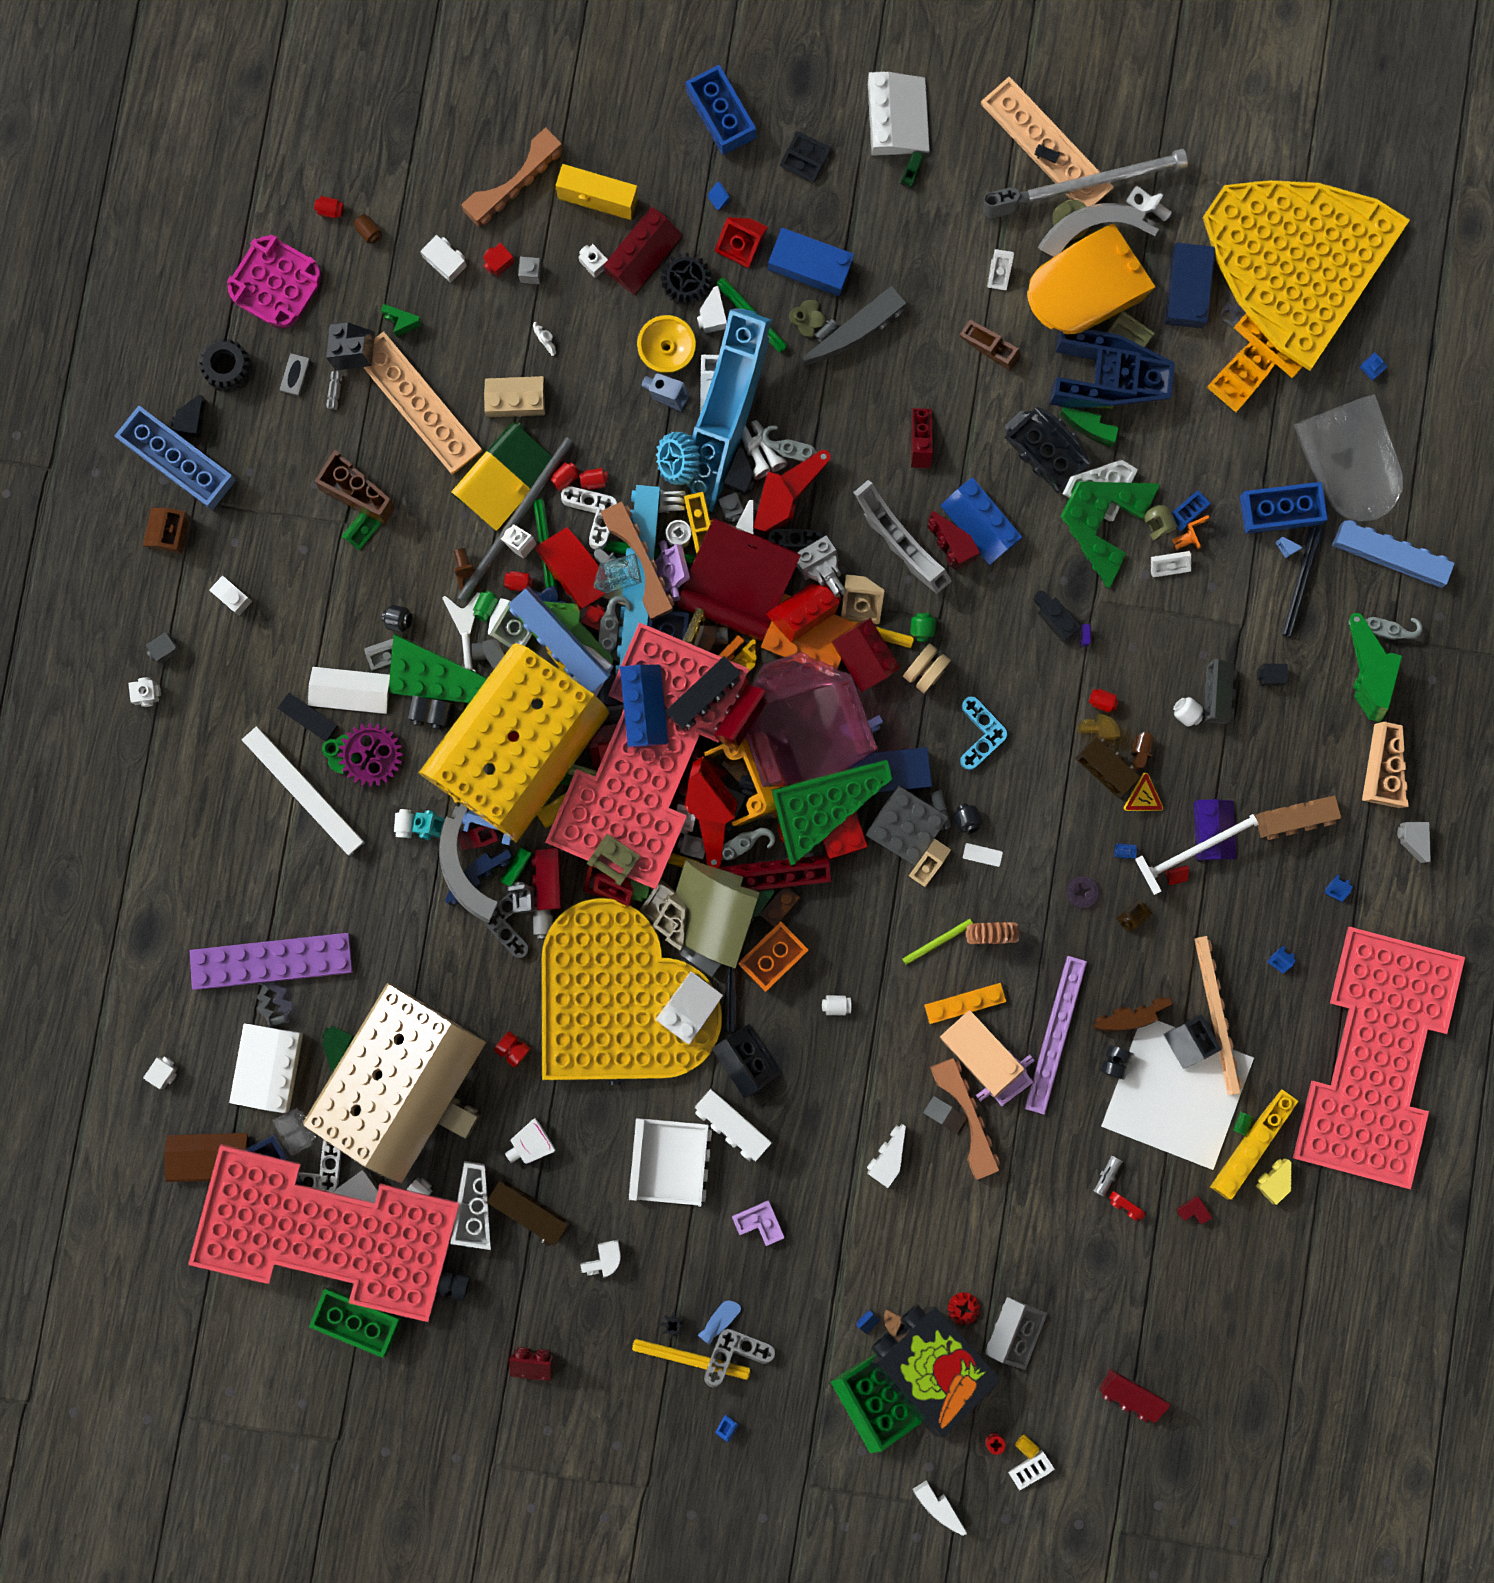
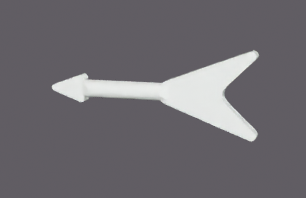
M476 593L465 608H459L450 599L443 596V600L462 636L465 668L473 670L470 634L475 619L473 608L480 593Z

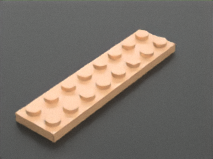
M1010 77L981 101V105L1055 184L1100 173ZM1038 144H1045V147L1060 152L1056 164L1041 157L1038 159L1034 155ZM1106 183L1065 194L1070 199H1076L1083 202L1086 206H1091L1103 199L1113 190L1114 186L1111 183Z
M383 331L374 339L372 366L363 367L364 370L451 475H453L481 453L482 449Z

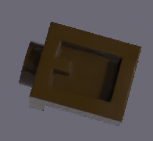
M1137 899L1116 919L1130 933L1139 927L1152 912L1140 899Z

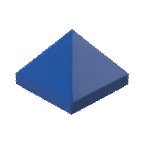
M725 1415L715 1433L729 1443L736 1433L738 1424Z

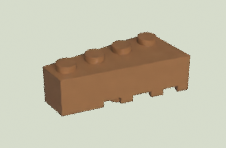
M1334 795L1307 803L1292 805L1287 808L1282 807L1272 811H1265L1255 815V818L1259 824L1257 826L1260 838L1267 837V840L1279 838L1278 834L1284 832L1288 836L1298 833L1297 829L1305 828V831L1317 829V824L1324 823V827L1336 824L1335 820L1340 819L1341 815L1336 796Z

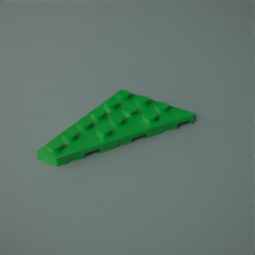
M887 759L771 790L790 865L796 864L799 859L810 852L815 845L819 844L839 824H842L847 817L852 815L863 803L892 780Z

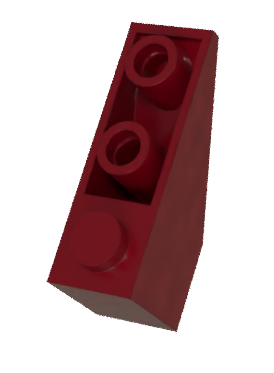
M912 408L911 468H931L933 453L932 409Z

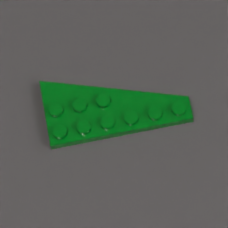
M393 634L388 693L470 703L488 678L431 650L418 646V644L410 642L397 634Z

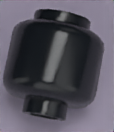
M390 605L382 613V622H384L388 630L404 632L412 624L413 616L407 607Z
M967 803L960 805L953 816L958 829L961 832H966V834L978 831L983 822L977 807Z

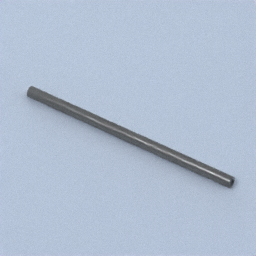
M566 437L457 596L460 601L464 603L467 601L505 545L501 538L506 530L511 528L513 524L518 526L574 442Z

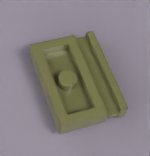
M1124 311L1107 332L1121 335L1143 347L1146 346L1154 335V332Z

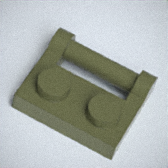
M606 834L587 864L591 867L595 866L621 886L640 855ZM600 854L623 868V872L619 874L598 859Z

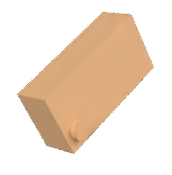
M970 1010L940 1036L942 1042L995 1099L1025 1072L1018 1061Z

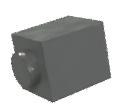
M166 632L146 644L149 649L147 654L153 662L156 660L160 664L180 652L172 637Z

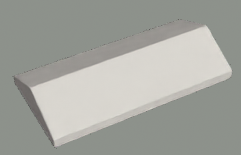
M313 667L309 681L308 706L387 714L390 675Z

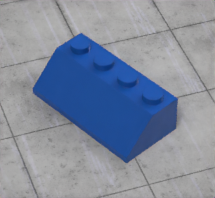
M973 477L940 505L957 527L971 535L980 555L989 566L1020 542L1022 538Z
M621 666L620 673L628 748L668 744L661 666Z

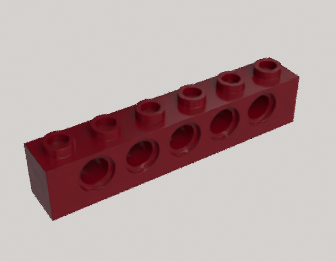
M827 855L802 857L794 865H790L789 859L717 868L742 876L741 887L754 891L831 882Z

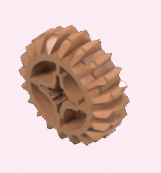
M1014 922L976 923L966 926V937L969 944H1004L1019 941L1020 929L1018 924Z

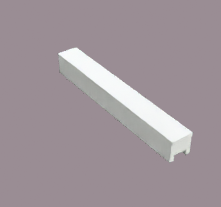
M255 727L242 739L250 750L349 856L365 843L261 729Z

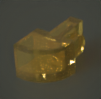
M1099 714L1096 716V722H1094V719H1085L1077 725V733L1097 732V737L1104 740L1118 739L1120 737L1117 723L1107 715Z

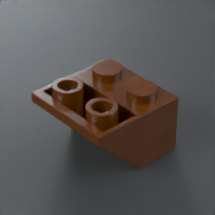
M151 508L142 546L182 554L190 516L185 511L170 508Z

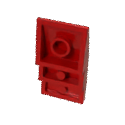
M568 527L535 547L554 578L559 580L580 610L614 589L598 564Z

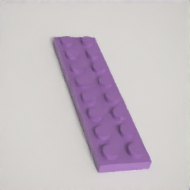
M349 933L189 950L192 990L353 973Z

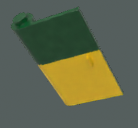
M511 422L451 491V494L456 499L467 505L495 531L501 527L520 505L552 458L547 451L524 432L526 428L519 422Z

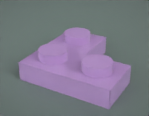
M769 1200L732 1216L739 1235L759 1228L766 1246L784 1238Z

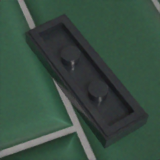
M289 692L277 708L324 741L329 740L338 727Z

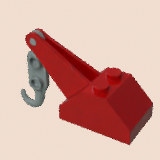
M768 426L764 429L762 433L763 443L783 457L798 460L802 463L781 476L771 472L767 473L753 527V535L763 539L773 529H782L788 525L789 520H793L796 507L793 503L829 463L831 457L827 450L816 452L811 445L788 439L782 441L770 440L768 433L771 430H777V426Z
M702 756L694 761L692 765L685 808L689 814H693L696 819H699L707 865L718 868L722 860L735 859L751 849L756 840L762 835L770 838L767 848H771L775 843V836L771 830L766 828L740 833L724 843L726 823L735 818L738 801Z

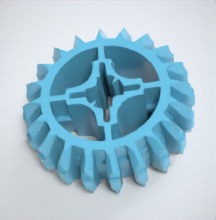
M672 432L665 435L662 440H659L660 445L657 446L658 453L655 454L658 457L656 463H658L659 467L657 470L661 471L660 476L664 477L665 481L673 485H684L691 482L694 477H697L696 472L699 471L698 464L701 463L699 461L701 454H698L697 450L699 447L695 446L696 440H692L691 435L683 432Z

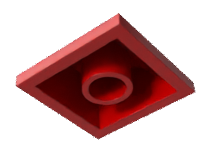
M727 217L714 251L749 268L763 242L768 227L751 218Z

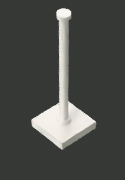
M1252 814L1249 819L1154 868L1153 866L1148 867L1142 855L1135 858L1155 895L1161 892L1155 880L1158 877L1157 874L1253 825L1257 826L1259 824Z

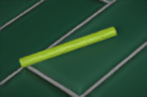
M971 919L966 920L902 958L904 964L908 965L967 930L966 926L973 924Z

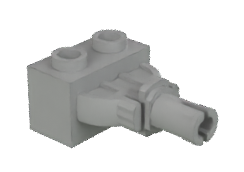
M827 536L797 552L801 554V557L796 567L805 580L811 578L818 581L821 586H824L825 581V584L830 587L836 598L840 597L839 592L842 595L845 594L846 589L837 578V576L841 575L838 569V554Z

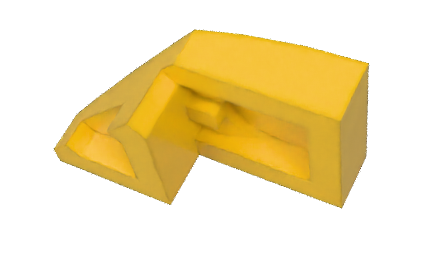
M754 638L732 660V662L748 668V673L754 668L756 662V640Z

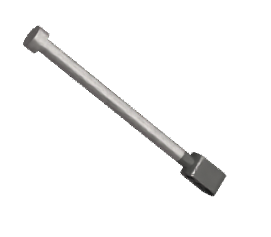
M1184 149L1173 151L1171 156L1019 192L1015 188L989 192L984 196L983 213L988 218H996L1015 213L1019 209L1020 204L1175 167L1176 170L1184 169L1188 165L1187 156Z

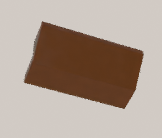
M248 1133L167 1135L164 1150L165 1181H211L220 1145L245 1150L248 1146Z

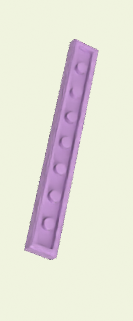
M1071 956L1066 958L1032 1080L1033 1083L1031 1084L1025 1105L1027 1110L1045 1115L1087 961Z

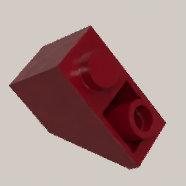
M473 824L468 832L464 831V828L459 829L457 838L462 850L480 848L497 842L499 840V833L496 829Z

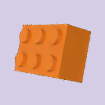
M780 922L738 962V965L766 992L808 949Z

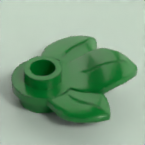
M341 735L336 740L329 739L322 746V752L328 758L329 767L339 774L344 773L342 769L345 765H339L343 758L338 757V754L343 753V751L338 747L345 746L341 739H348L347 735ZM331 746L336 747L333 753L329 752V747ZM359 754L351 756L353 763L360 761Z

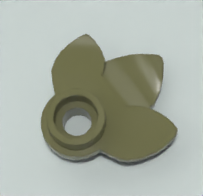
M816 300L804 301L800 307L793 308L789 314L791 323L798 327L799 332L803 336L809 338L814 337V328L824 326L827 321L825 316L817 311L819 302ZM797 313L801 314L802 319L797 317Z

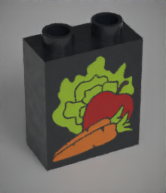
M916 1304L901 1317L900 1321L905 1328L895 1338L887 1332L874 1343L871 1349L876 1356L869 1364L933 1436L944 1438L1001 1379L935 1306L922 1309Z

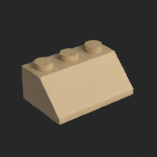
M544 376L485 379L484 402L487 418L545 415Z

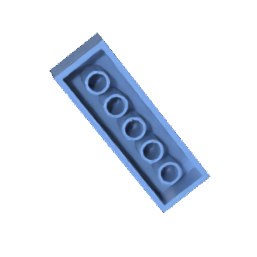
M141 406L135 409L115 434V437L121 443L212 511L236 482V479L230 473Z

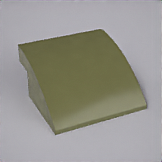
M686 859L676 890L677 895L687 908L683 944L709 959L736 968L759 892L741 887L742 876Z

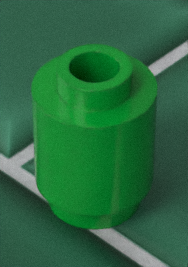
M489 591L481 592L473 608V616L487 622L498 603L496 595Z

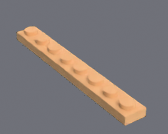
M1207 936L1195 938L1214 1034L1222 1049L1218 1053L1227 1095L1239 1094L1241 1080L1236 1075L1237 1061L1232 1056L1231 1051L1233 1049V1042L1228 1037L1227 1030L1229 1029V1024L1223 1014L1225 1005L1223 999L1220 998V982L1216 979L1214 972L1216 971V963L1211 958L1212 944L1207 939Z

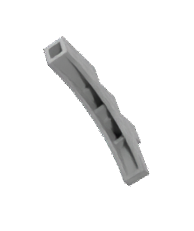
M867 480L853 492L863 508L864 516L870 526L884 537L890 549L904 560L914 576L936 594L952 582L946 570L902 526L879 495L872 482Z

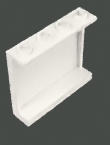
M637 1118L629 1200L701 1206V1202L706 1200V1190H703V1181L707 1182L708 1170L704 1169L705 1161L709 1162L710 1149H706L707 1141H711L712 1129H708L707 1124Z

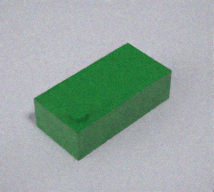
M331 1287L325 1288L309 1328L379 1357H386L403 1317L350 1304L351 1295Z

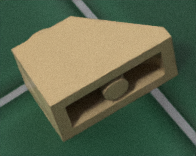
M934 839L909 877L925 887L942 865L951 849Z

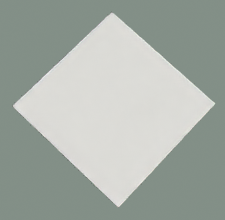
M1157 1021L1148 1026L1138 1028L1129 1052L1134 1053L1131 1064L1126 1066L1128 1069L1125 1080H1118L1101 1127L1213 1170L1254 1058L1231 1049L1232 1056L1237 1061V1069L1235 1070L1237 1077L1241 1080V1089L1239 1094L1227 1095L1218 1052L1205 1060L1183 1069L1163 1035L1175 1027Z

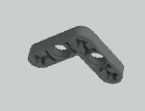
M509 892L496 904L492 914L493 917L496 916L498 912L495 910L499 908L505 917L502 919L499 916L496 919L498 922L496 925L493 923L489 925L485 921L484 923L514 957L524 958L529 952V947L506 921L514 914L513 910L505 912L502 909L504 902L511 901L513 903V899L510 898L513 893ZM504 929H509L512 932V937L509 940L501 938V932ZM515 937H517L518 940L515 942L519 946H525L523 948L524 953L516 954V947L513 944L509 947L507 944L513 942Z

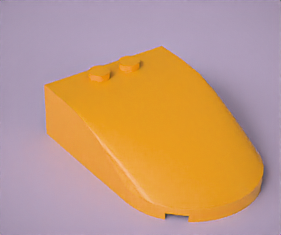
M1112 223L1083 238L1040 266L1029 281L1027 296L1033 313L1045 326L1051 330L1054 328L1063 331V334H1077L1142 302L1155 288V285L1115 224Z

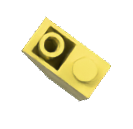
M1288 1159L1277 1160L1272 1165L1273 1169L1268 1174L1264 1173L1257 1180L1259 1183L1256 1187L1275 1205L1291 1191V1162Z

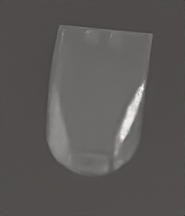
M1375 394L1362 397L1293 424L1315 478L1318 482H1322L1324 494L1331 506L1340 515L1354 521H1370L1384 516L1396 505V501L1403 488V475Z

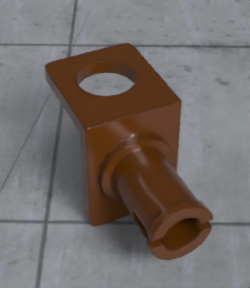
M465 548L453 551L458 566L454 568V572L457 576L460 592L464 587V579L471 577L475 571L473 564L468 562ZM479 583L477 584L473 592L480 590Z

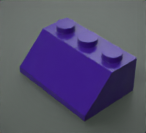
M1211 799L1194 802L1196 845L1235 826L1233 800ZM1235 835L1196 854V861L1236 860Z

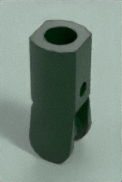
M918 152L912 153L901 178V185L904 183L910 189L912 188L925 158L923 154ZM907 173L914 175L913 178L907 177Z

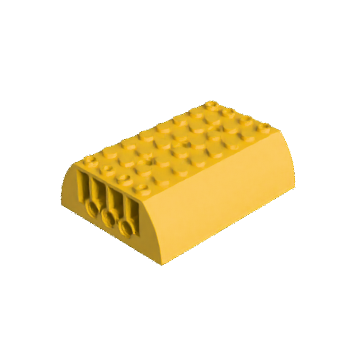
M514 643L418 774L517 843L610 713L606 706L592 692L529 648ZM535 699L542 700V708L534 709L531 705L532 701ZM512 731L517 732L520 736L516 742L508 740V734ZM487 764H492L495 766L496 771L492 775H487L484 772V767Z

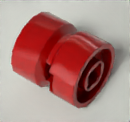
M508 1031L493 1051L501 1058L506 1057V1062L516 1068L531 1048L523 1041L518 1042V1037L511 1031Z

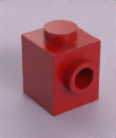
M501 242L494 248H489L483 256L484 268L489 274L494 273L496 277L515 263L513 256Z
M596 604L594 607L589 605L581 623L585 628L599 634L600 621L605 614V608Z

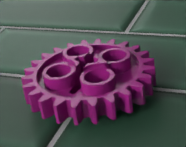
M371 723L368 724V728L360 724L359 731L353 727L354 733L347 732L348 739H341L345 746L338 747L343 751V753L338 754V757L343 758L339 765H345L342 772H349L347 778L355 777L353 783L361 780V786L365 782H368L369 787L372 786L373 782L380 786L381 779L387 783L386 776L394 777L391 772L392 770L398 772L399 769L395 764L402 763L397 757H401L403 753L397 752L401 745H395L398 738H391L393 732L385 733L387 727L379 730V724L375 728H372ZM363 737H369L372 740V744L368 747L363 746L360 741ZM379 740L380 742L373 753L375 758H370L365 769L361 770L360 768L367 757L365 752H370L375 741ZM379 747H387L389 754L381 756L378 753ZM353 754L361 755V763H353L351 756ZM375 763L379 766L380 770L378 773L373 774L368 770V766Z

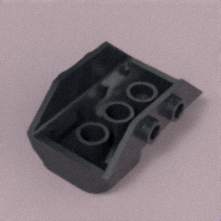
M1038 406L1033 411H1020L1005 425L1006 436L1004 438L1016 449L1020 459L1024 463L1028 462L1033 467L1032 471L1038 477H1042L1057 493L1066 488L1071 476L1082 473L1091 463L1086 451L1079 442V437L1074 432L1070 433L1062 419L1056 418Z

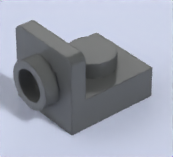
M737 493L719 498L718 502L725 521H731V523L739 521L744 509L740 504Z

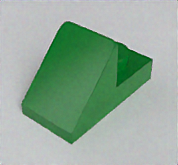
M383 304L381 308V313L385 320L391 323L397 321L393 331L395 337L418 328L422 324L419 316Z

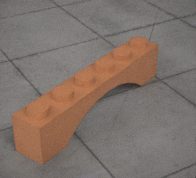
M545 127L532 139L530 152L521 170L511 180L497 188L474 192L461 204L463 212L478 227L482 224H487L491 220L492 215L496 211L500 212L510 198L514 199L520 193L522 187L532 183L534 176L544 172L552 160L555 161L561 156L563 151L562 143Z
M619 502L600 511L609 533L626 542L636 553L642 564L645 574V592L642 601L650 620L653 621L672 612L674 602L670 594L666 595L663 588L666 585L662 577H657L655 570L658 568L653 558L649 560L647 556L649 549L645 541L641 542L638 535L641 532L637 524H632L630 520L632 513L628 505L624 506L622 502Z
M954 1058L931 1066L930 1069L937 1086L951 1094L961 1105L967 1116L971 1133V1145L967 1161L974 1178L978 1180L998 1172L997 1166L1000 1165L997 1155H993L990 1147L993 1146L988 1135H984L982 1129L985 1128L981 1116L977 1117L976 1115L977 1105L974 1099L969 1098L967 1091L970 1088L966 1079L962 1080L960 1072H962L959 1061H954Z

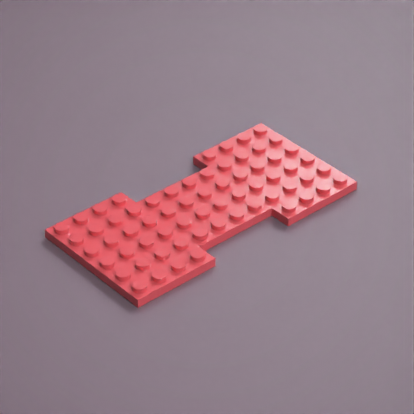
M639 622L621 666L660 665L665 710H667L722 657ZM730 661L741 673L739 677L740 682L732 690L728 688L725 691V697L718 703L714 701L710 705L711 710L703 717L699 715L695 719L696 724L688 731L686 729L681 731L665 714L668 744L628 748L625 713L623 710L596 776L594 777L576 769L545 843L589 861L606 834L640 855L627 877L656 889L687 815L670 809L669 806L699 736L701 735L719 742L715 737L714 729L719 721L723 722L725 719L727 708L730 705L733 706L736 702V695L742 688L749 669ZM619 668L608 696L623 702ZM602 854L598 857L600 861L619 874L623 872V868Z
M1348 927L1330 1004L1349 1009L1331 1085L1311 1081L1293 1155L1294 1159L1411 1189L1429 1111L1410 1107L1427 1031L1431 1030L1442 1034L1448 1033L1465 957Z
M220 1145L188 1265L266 1284L270 1283L274 1264L354 1283L349 1300L350 1304L425 1322L429 1321L459 1206L458 1202L380 1183L376 1201L373 1203L296 1184L301 1165L299 1163Z

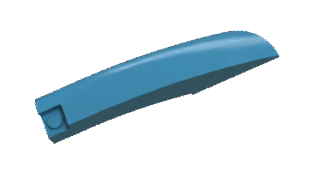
M731 309L729 312L713 378L692 435V440H696L695 446L699 447L697 451L698 454H701L699 456L701 463L698 464L699 471L696 472L697 477H694L691 482L686 484L693 494L704 492L708 511L711 512L716 507L724 487V481L738 449L754 399L770 338L767 336L771 319L756 315V312L746 309Z

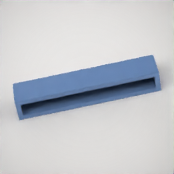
M1352 520L1344 521L1339 525L1332 544L1333 547L1442 588L1447 585L1454 563L1449 561L1448 557L1442 555L1435 556L1431 554V551L1424 548L1417 549L1413 547V544L1406 541H1396L1391 535L1378 534L1375 529L1360 527L1357 522Z
M529 586L508 604L511 607L509 609L516 618L520 617L525 622L523 623L524 627L530 633L534 632L538 636V642L544 648L547 646L552 652L551 656L557 662L561 661L565 666V671L571 677L575 676L579 684L593 692L610 676L609 672Z

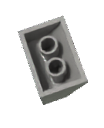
M1007 1297L1002 1306L999 1319L995 1324L992 1337L987 1344L985 1354L1004 1364L1026 1370L1048 1313Z

